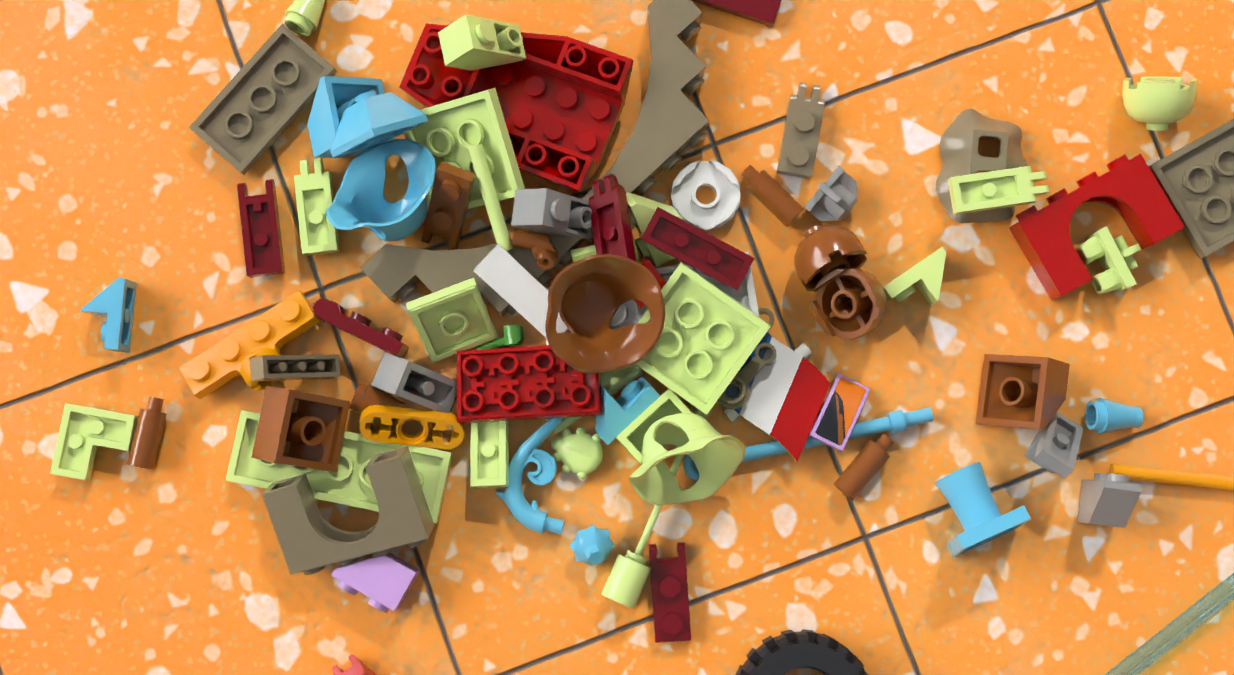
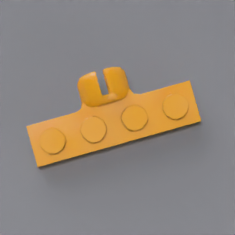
M298 290L181 366L180 370L193 395L198 399H202L239 375H242L246 384L253 390L260 391L265 390L266 386L273 387L271 381H251L250 358L262 355H280V349L285 344L320 322L315 313L312 312L313 309L305 295Z

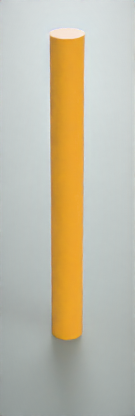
M1111 464L1109 468V474L1129 476V480L1234 491V476Z

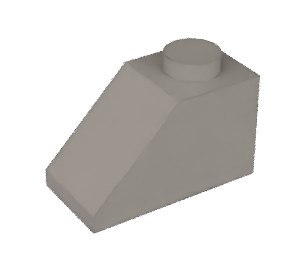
M384 352L371 386L438 412L450 413L457 396L456 380Z

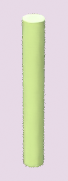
M482 144L469 147L468 151L496 243L506 251L513 249Z

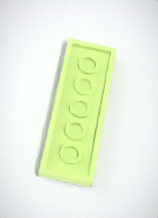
M241 410L226 481L267 489L273 482L306 474L315 499L379 512L378 502L365 466L373 455L408 446L434 523H438L453 453L426 447L372 442L365 439L362 434L345 431L337 472L273 463L251 458L260 414Z

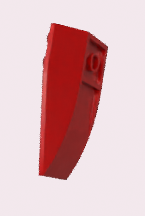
M426 23L399 88L427 108L495 88L519 170L581 192L599 169L625 105L633 59L568 36L521 32L526 59L471 71L445 66L438 32L449 25Z

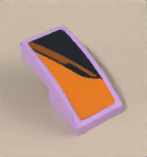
M838 373L809 437L842 452L863 408L870 388Z

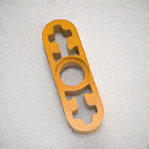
M371 405L365 408L360 415V432L365 439L372 442L453 449L458 447L464 439L463 423H459L457 415L452 413ZM374 417L381 418V424L378 429H371ZM392 418L396 419V432H391ZM408 420H417L423 427L419 433L409 435L402 430V425ZM428 422L433 423L432 436H428ZM446 425L453 426L454 432H451L449 437L443 436L442 431L445 430Z

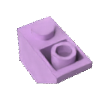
M388 553L336 568L331 576L339 580L337 586L353 595H356L358 591L370 597L368 603L371 606L387 613L389 609L396 611L401 607L421 570Z

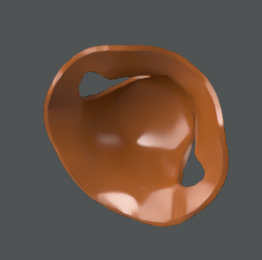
M612 254L589 256L565 267L551 283L548 291V310L545 325L546 337L552 351L562 361L577 371L600 373L634 365L654 348L662 333L665 322V304L660 286L654 275L645 266L632 259ZM636 299L647 306L651 317L647 323L630 324L615 330L610 327L616 311L625 302ZM558 313L571 333L568 331L557 333L556 321Z

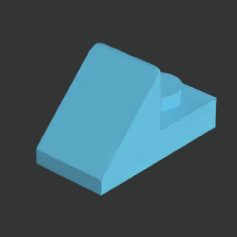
M117 278L80 310L91 315L107 316V321L103 322L101 327V340L104 343V349L130 353L136 282L125 278Z
M643 376L637 381L627 384L617 400L601 385L602 415L595 418L596 432L609 445L660 395Z

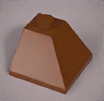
M984 354L976 424L1043 431L1066 400L1070 364L1049 357Z

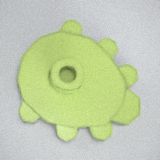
M582 427L577 428L574 434L571 433L570 429H564L562 431L563 437L555 436L551 440V448L556 451L553 457L556 462L562 461L564 464L562 471L564 473L572 471L577 473L580 480H583L587 474L595 471L601 464L603 449L600 444L601 437L597 433L593 436L586 434L585 429Z

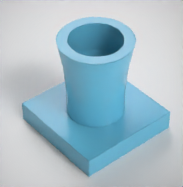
M981 462L963 467L935 482V485L947 499L965 531L956 535L946 544L952 557L1016 530L1031 519L1024 505L1001 515L986 481Z

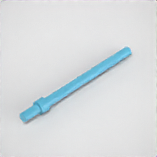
M930 407L903 413L902 410L889 412L887 417L855 423L849 439L890 431L892 434L906 431L909 426L932 422L933 413ZM808 436L803 449L825 444ZM777 440L745 447L746 453L742 462L788 453V451Z

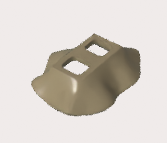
M966 109L945 130L939 145L943 166L936 180V192L947 214L958 223L1001 222L1010 219L1014 215L1015 206L954 215L948 179L955 176L976 174L978 171L990 172L1028 166L1021 151L1022 131L1020 127L1008 121L995 120L983 116L974 109ZM980 137L997 138L1000 140V154L998 158L984 157L978 154Z

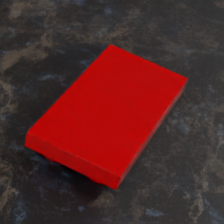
M550 345L457 351V421L459 423L602 415L600 373H584L575 370L562 361L552 351Z

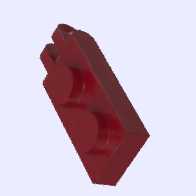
M610 174L605 176L604 180L599 179L593 182L594 196L589 198V206L592 209L591 220L596 255L612 254L636 261L626 191L622 185L618 184L616 176Z

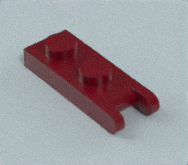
M274 179L265 181L266 194L248 196L246 183L237 184L246 273L250 278L285 273Z
M677 542L676 550L678 557L657 558L658 549L656 544H649L655 643L691 640L685 542Z

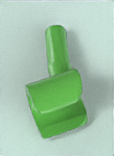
M518 324L503 326L504 338H497L477 346L476 350L521 345L524 341L523 326Z

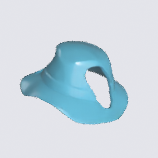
M410 139L391 140L360 153L348 165L340 188L332 204L325 211L329 222L339 230L367 228L382 240L389 242L404 239L414 233L427 216V194L434 182L436 170L435 159L432 153L425 146ZM392 155H397L403 159L409 177L406 195L402 200L395 203L388 202L384 198L383 193L387 158Z

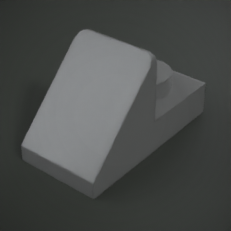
M1056 412L1045 429L1038 431L1025 456L1050 473H1057L1066 478L1074 470L1083 427Z

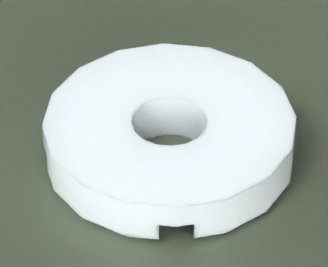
M697 161L680 170L673 181L670 198L673 208L684 221L703 231L721 228L731 221L739 208L741 194L739 182L729 168L715 161ZM706 186L713 189L716 195L715 200L711 204L700 203L696 198V191L699 188Z

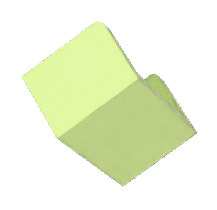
M669 388L626 427L616 439L641 464L643 458L642 441L650 426L663 417L692 412Z

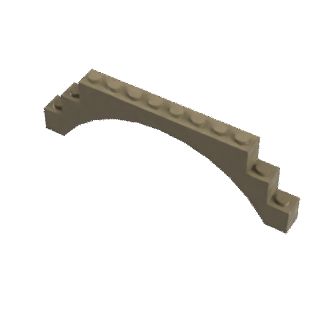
M654 0L648 5L647 18L651 63L647 93L632 134L613 166L601 178L604 180L605 176L614 174L618 184L624 187L626 193L629 192L635 195L639 193L643 196L657 182L654 177L663 169L666 172L672 170L681 161L682 157L679 154L688 146L694 149L708 135L705 130L708 127L709 120L684 95L686 92L689 95L693 94L704 83L705 80L702 77L706 68L697 56L682 42L683 39L686 42L691 40L701 29L699 24L701 23L703 12L691 0ZM593 188L582 200L589 202V198L594 196ZM593 232L592 239L546 234L558 251L559 257L558 263L550 270H543L538 267L537 261L530 249L513 247V249L507 250V252L543 286H546L553 278L550 273L558 265L561 264L563 267H566L573 261L571 250L577 249L586 240L589 243L594 241ZM497 243L472 249L440 251L385 244L360 267L394 303L398 299L404 301L416 291L417 286L415 284L419 280L434 293L474 277L480 293L502 316L507 312L511 315L517 312L474 272V268L490 253Z

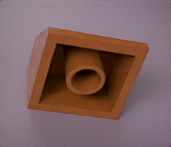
M266 386L251 458L337 472L350 401Z

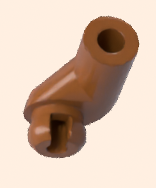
M514 230L512 246L530 249L537 261L538 267L543 270H550L558 263V251L549 236L532 231Z

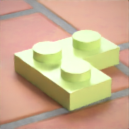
M65 403L50 474L90 480L97 446L130 451L138 416Z

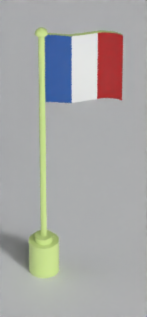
M766 332L759 344H772L776 349L777 358L772 365L764 366L749 383L750 397L748 402L743 407L734 410L741 417L777 440L798 462L830 383L810 361ZM755 349L738 373L755 357ZM763 349L759 353V357L763 360H768L773 355L770 349ZM731 386L726 390V395L729 398H735L739 394V389L735 386ZM696 408L694 414L701 416L702 411ZM684 454L676 455L670 469L674 476L678 471ZM654 506L635 553L628 550L625 557L618 554L601 595L630 608H635L651 571V568L645 566L647 558L641 555L662 506Z

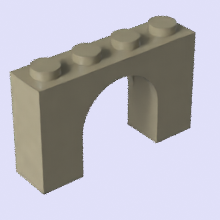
M408 446L373 455L365 466L378 502L379 517L374 526L363 531H344L327 522L318 509L306 474L273 482L264 491L262 497L291 575L299 572L311 575L323 570L326 565L338 563V566H345L357 561L360 556L371 554L372 557H379L391 552L395 547L405 545L406 548H414L427 541L435 525Z

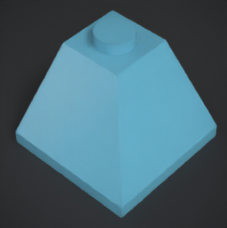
M323 76L320 78L307 123L314 158H332L330 150L343 111L356 104L355 97L372 90H375L376 95L385 94L382 79ZM366 148L335 158H345L349 156L359 155L360 153L370 148Z
M375 90L365 92L355 97L356 104L343 111L330 153L332 158L391 141L427 122V116L392 92L376 95Z

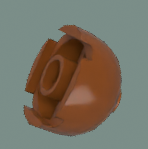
M816 225L804 233V239L798 245L794 256V266L806 290L816 292L818 291V289L815 290L817 283L826 273L840 268L860 269L867 260L865 256L867 252L857 236L849 229L834 225L825 227Z
M840 268L826 273L817 283L815 290L818 289L816 293V301H812V309L817 323L825 333L844 338L842 340H852L869 334L882 322L886 312V295L881 283L873 274L859 268Z

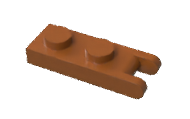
M443 161L441 162L436 171L422 242L429 244L434 234L450 240L448 250H456L458 248L476 174Z

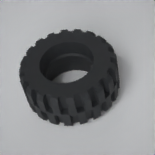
M802 629L801 632H794L792 630L781 631L779 636L765 638L762 640L763 644L756 650L752 648L746 655L748 659L744 665L739 666L736 675H784L793 669L805 667L815 669L824 675H868L858 657L843 644L826 634H819L813 630Z

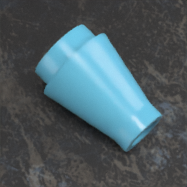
M1098 398L1096 401H1090L1087 404L1085 423L1088 429L1095 430L1099 434L1127 428H1139L1143 423V411L1138 406H1129Z

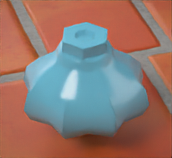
M591 525L587 529L578 530L576 538L569 546L573 550L577 562H584L593 566L606 561L615 544L610 538V531L608 529H599Z

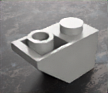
M548 188L515 190L511 226L549 235L592 239V209L588 201Z
M1095 473L1094 480H1082L1078 522L1125 528L1141 494L1142 485L1129 483V476L1108 473Z

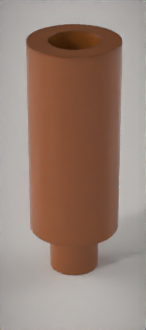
M749 165L741 173L749 182L746 188L786 227L804 210L765 170L759 173L752 165Z
M150 396L147 409L140 408L127 460L128 465L145 469L154 468L167 413L161 412L164 399Z
M882 434L875 443L870 440L833 485L854 501L890 458L887 451L894 442L885 434Z

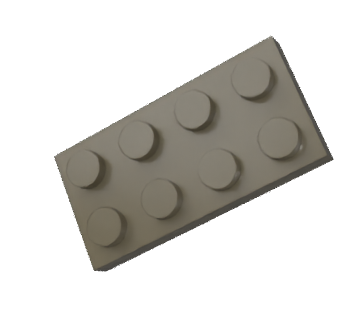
M282 23L189 128L240 173L245 175L315 97L320 78L323 76H334L337 71Z

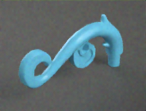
M550 418L521 444L509 464V487H505V491L496 490V494L504 501L519 523L541 534L544 531L562 534L564 520L548 517V513L539 510L535 500L532 501L531 505L528 503L522 491V476L527 464L535 462L538 468L534 472L527 473L529 480L534 484L542 486L552 482L557 472L556 460L550 452L538 449V447L560 425L564 418Z

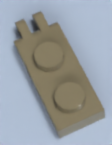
M799 82L797 95L790 94L776 173L811 179L825 100L819 99L820 85L813 84L811 97H805L807 83Z

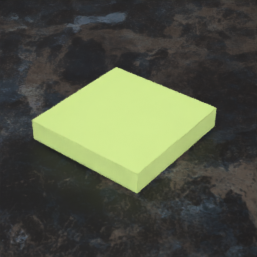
M474 277L406 303L408 312L432 363L455 355L457 351H465L499 338Z

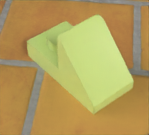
M943 247L884 286L886 302L895 297L899 303L916 291L912 285L915 284L929 305L937 303L940 296L946 251Z

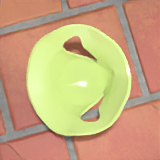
M680 413L669 415L654 422L645 433L642 441V465L631 474L629 480L637 494L652 505L662 506L705 499L714 495L730 479L744 459L746 449L740 440L730 435H721L706 419L697 414ZM672 444L678 448L667 451L663 445ZM687 454L696 465L699 473L698 481L687 489L680 488L676 477L663 462L664 459L675 455Z

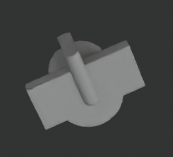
M838 166L825 183L820 182L818 184L819 190L804 208L821 222L842 220L858 202L856 180L848 175L842 167Z

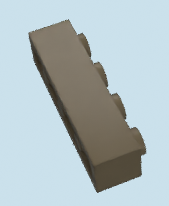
M339 354L262 355L250 358L251 381L330 379L341 376Z

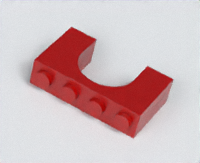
M1125 154L1107 164L1106 166L1109 171L1105 174L1098 176L1096 171L1076 181L1079 188L1068 194L1064 188L1046 198L1049 204L1046 207L1037 210L1035 205L1016 215L1019 222L1009 227L1051 300L1059 298L1092 280L1091 275L1071 242L1069 233L1072 215L1080 204L1099 202L1115 209L1124 219L1135 240L1139 243L1141 250L1158 243L1184 228L1183 223L1141 154L1130 160Z

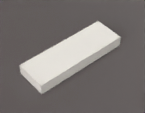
M497 244L474 268V272L546 337L545 325L549 290L503 247ZM558 313L556 331L557 333H562L568 327Z

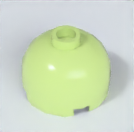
M1140 77L1141 82L1132 85L1131 78L1123 79L1122 98L1125 110L1135 121L1146 123V130H1168V123L1181 121L1189 115L1195 105L1198 80L1195 78L1190 79V85L1182 84V77Z

